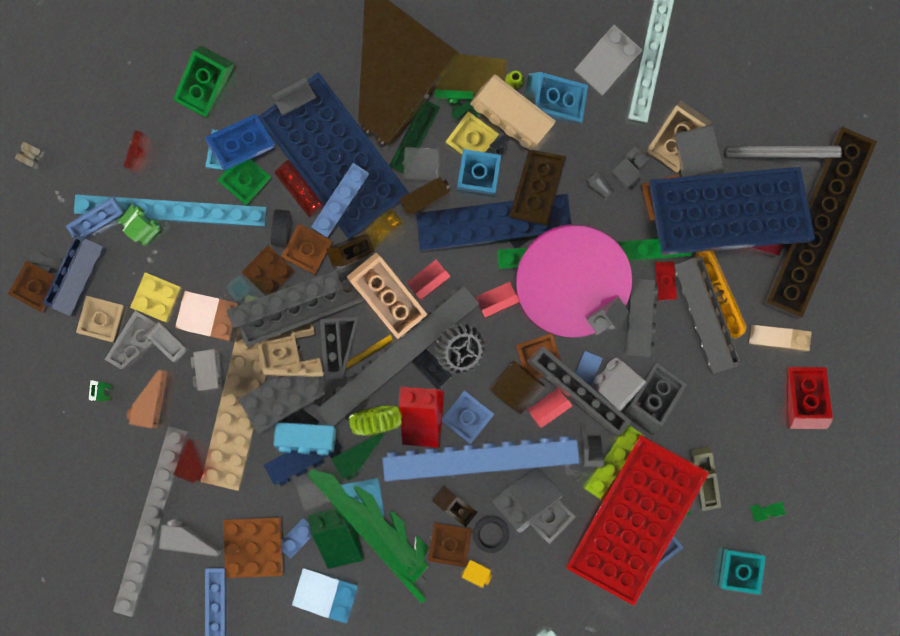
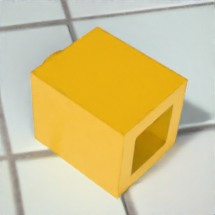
M469 559L462 578L483 588L484 584L488 585L492 578V574H490L491 569Z

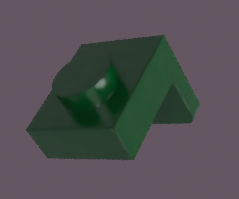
M468 100L463 105L459 103L452 108L453 113H451V117L456 122L467 114L468 111H471L477 118H480L481 114L470 105L471 101Z

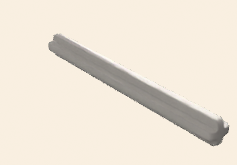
M727 146L726 156L841 157V147Z

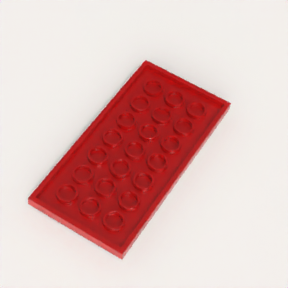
M640 434L566 569L635 606L709 475V471Z

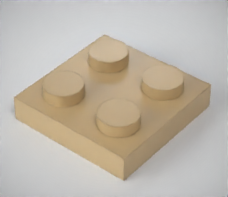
M86 296L76 333L114 343L124 305Z

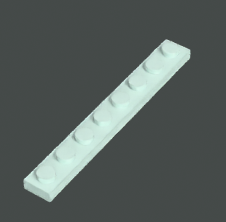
M654 0L628 116L629 120L643 123L648 121L674 0Z

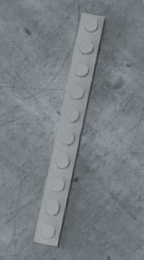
M168 426L113 612L130 617L133 616L188 431Z

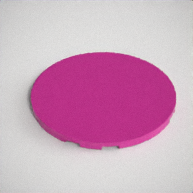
M564 225L545 232L529 245L518 265L516 288L523 310L537 326L549 333L563 337H582L596 333L586 317L618 296L626 306L632 288V273L625 252L611 236L591 226Z

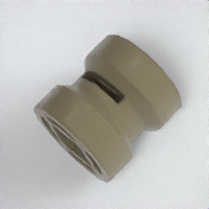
M23 142L21 152L17 153L15 159L33 167L35 163L34 158L39 155L41 150Z

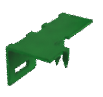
M783 502L767 505L764 508L760 507V503L750 506L754 522L770 519L767 518L770 515L775 518L788 514L785 513Z

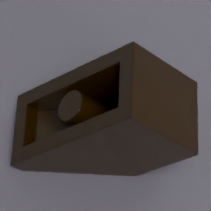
M369 234L342 241L326 249L332 267L346 266L375 252Z
M445 486L442 487L432 500L444 512L465 527L478 513Z

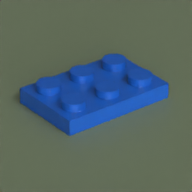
M256 114L206 136L205 141L224 171L275 147V143Z

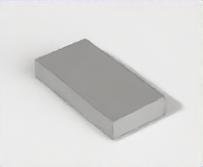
M160 322L145 335L172 362L187 349Z

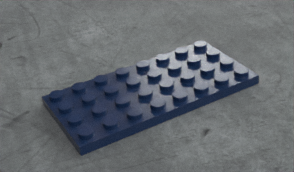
M318 72L307 80L316 96L315 99L283 116L275 104L257 118L323 206L326 205L353 163L369 173V176L337 223L346 237L351 239L400 202L399 198L407 195L409 191Z
M801 167L654 179L649 182L661 255L810 242L815 239Z

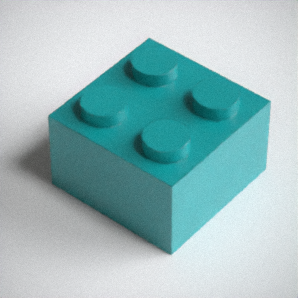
M724 549L719 587L726 590L760 595L766 556Z

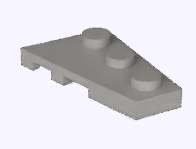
M135 310L105 360L120 369L124 368L147 347L153 344L145 335L157 323Z

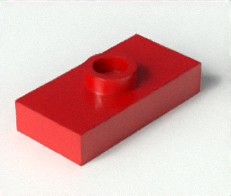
M674 261L655 262L656 285H658L657 301L676 300Z

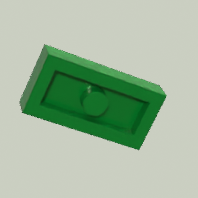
M435 89V100L448 101V104H459V102H467L468 100L472 102L473 92Z

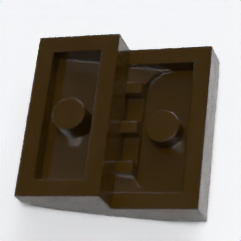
M513 360L492 384L490 390L509 407L522 414L545 388V385L529 374L528 369Z

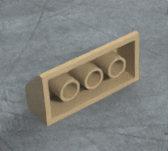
M495 74L481 87L470 103L477 112L485 115L491 123L498 125L508 136L514 137L521 146L529 150L533 149L556 122Z

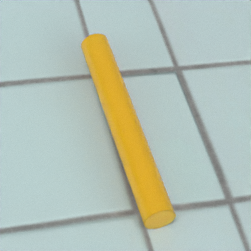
M391 335L349 359L345 371L393 341Z

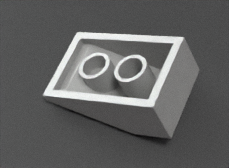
M613 25L574 71L603 96L641 54L642 49L618 27Z
M171 520L162 525L160 549L218 556L222 553V549L187 525H182V521Z

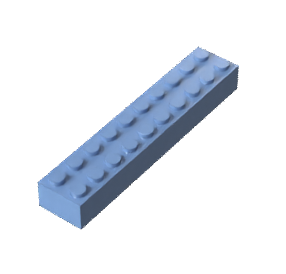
M572 436L559 437L560 441H553V438L540 439L541 443H534V440H522L519 445H514V442L511 441L502 442V446L495 447V443L483 444V448L467 445L464 446V450H456V447H445V451L437 452V448L425 449V453L418 454V450L406 451V455H399V452L386 453L387 457H383L385 481L578 464L577 440H572Z

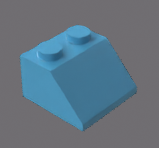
M463 149L457 190L495 196L501 155Z

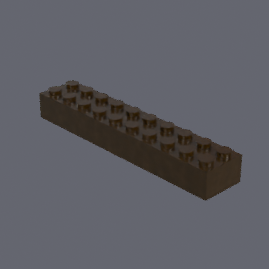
M843 126L837 129L830 146H840L841 157H825L807 199L815 239L810 242L788 244L763 304L797 319L803 318L877 141Z

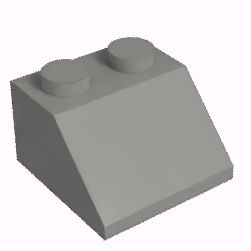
M212 349L193 352L194 357H191V366L195 368L196 376H193L194 388L197 387V391L223 389L219 350Z
M615 357L607 364L603 372L594 378L590 386L621 411L646 381L624 362Z

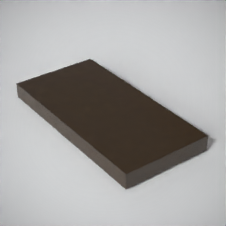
M529 150L511 209V219L548 226L567 160L566 156Z

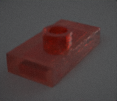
M134 131L123 165L124 168L134 171L137 159L141 158L143 153V147L141 146L145 135L142 132Z

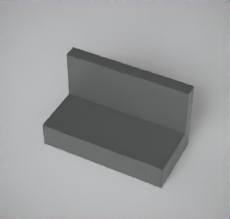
M306 77L272 95L282 116L316 98Z
M582 424L581 442L584 467H603L604 459L601 436H587L586 424Z

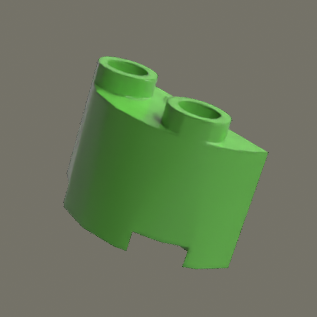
M132 204L118 218V223L125 227L123 232L134 242L140 240L142 245L145 246L161 228L156 220L153 218L149 220L144 216L145 211L143 208Z

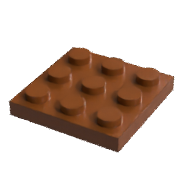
M281 517L223 520L225 578L284 575Z

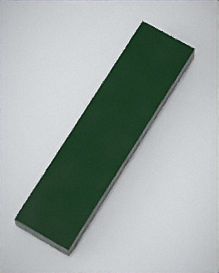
M428 100L424 102L415 114L389 165L392 169L404 175L407 174L441 107Z

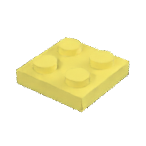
M468 111L445 143L461 155L463 154V149L486 153L490 144L495 141L499 134Z
M144 273L130 308L167 323L181 287Z

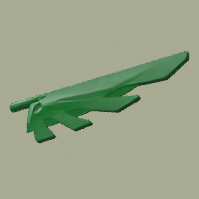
M311 470L307 474L308 477L416 599L423 603L426 597L414 583L428 567V564L424 561L429 549L428 546L416 536L413 549L407 542L404 521L392 511L390 512V517L394 528L384 520L373 495L358 486H354L353 488L361 499V503L346 493L334 475Z

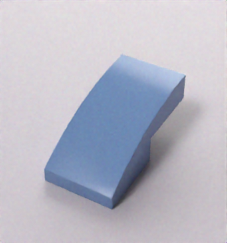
M584 351L575 374L590 386L603 358Z

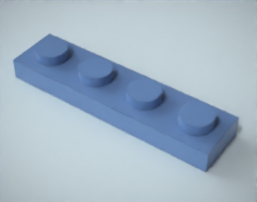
M353 163L311 228L328 238L369 176V173Z
M205 568V636H225V568Z

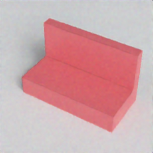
M436 259L406 283L421 301L447 281L450 275Z
M510 282L475 297L484 318L520 302Z
M556 388L527 410L538 426L542 428L572 407V404L566 399L561 390Z

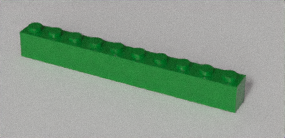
M659 239L617 242L625 252L629 262L689 258L691 256V253L661 255ZM528 248L499 249L497 251L498 270L518 269L520 260Z

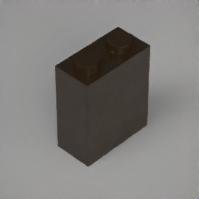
M440 176L399 198L400 203L410 219L416 216V214L448 199L451 187L447 180H442Z

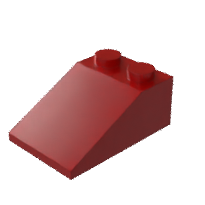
M788 367V418L790 429L829 428L833 415L826 367Z
M400 387L399 411L401 413L402 445L440 448L444 390Z

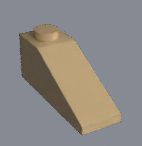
M751 325L748 344L806 352L810 349L812 332Z

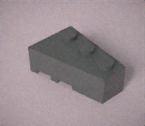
M359 317L320 319L323 381L343 379Z

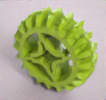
M381 405L362 409L349 417L352 433L356 435H370L389 431L401 424V413L399 408L393 405Z

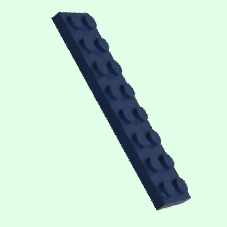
M568 194L556 195L548 226L511 219L510 213L514 201L420 212L416 214L420 251L539 237L553 228L572 225Z

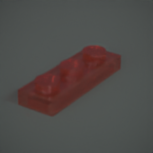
M289 160L285 161L274 172L308 217L314 215L324 205Z

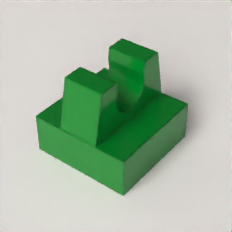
M91 381L89 400H110V396L104 395V390L106 388L111 389L112 385L105 382Z

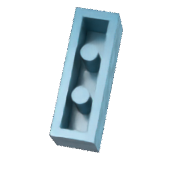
M276 423L274 447L282 453H290L291 450H296L300 454H309L312 451L317 452L318 455H329V453H334L337 430L334 426Z

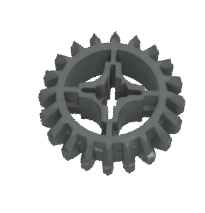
M460 323L459 326L453 324L451 330L446 327L447 332L445 334L440 333L442 338L436 339L439 344L435 346L437 351L435 357L438 359V363L442 365L444 370L453 374L456 372L461 375L462 371L468 373L469 368L475 370L474 365H480L479 358H484L482 352L486 351V348L483 346L486 344L483 335L476 327H472L470 324L464 325ZM470 338L472 339V348H471V349L469 348V345H470L469 340H470ZM449 349H451V354H450V355H451V359H450V360H449V357H448V351H449Z

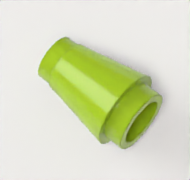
M511 71L507 74L505 81L516 90L523 86L524 76L519 71ZM516 75L519 78L518 80H514L512 76Z

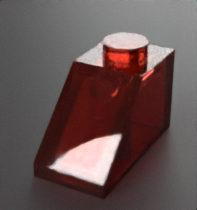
M188 439L173 475L196 484L197 481L202 480L205 470H202L204 464L195 441Z

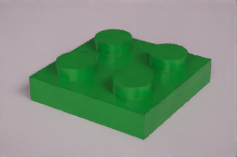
M249 159L226 170L217 181L247 206L272 177L253 160Z

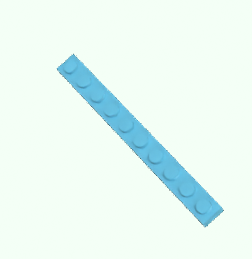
M75 195L74 214L83 215L111 197ZM115 197L124 211L132 204L143 208L145 211L144 216L147 219L265 227L266 207Z

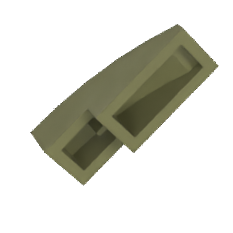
M710 447L691 450L693 463L709 471V475L698 492L702 511L721 508L713 452Z

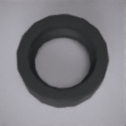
M275 209L271 227V245L287 246L291 220L290 211Z
M486 516L480 519L473 530V539L477 547L487 553H497L503 550L510 538L506 523L501 518L495 516ZM488 523L497 524L503 532L502 540L495 546L484 544L480 538L482 527Z

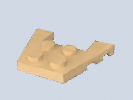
M312 322L257 343L263 375L324 376L320 358L303 362L299 360L295 339L315 335Z

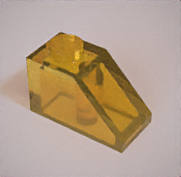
M391 208L378 217L362 235L369 234L373 249L375 250L404 222Z

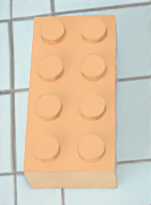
M377 253L347 276L348 280L397 339L427 316V313Z

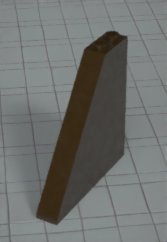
M364 0L358 122L362 124L361 129L369 135L371 132L377 135L376 140L383 146L386 143L390 146L394 144L460 56L458 51L389 0Z

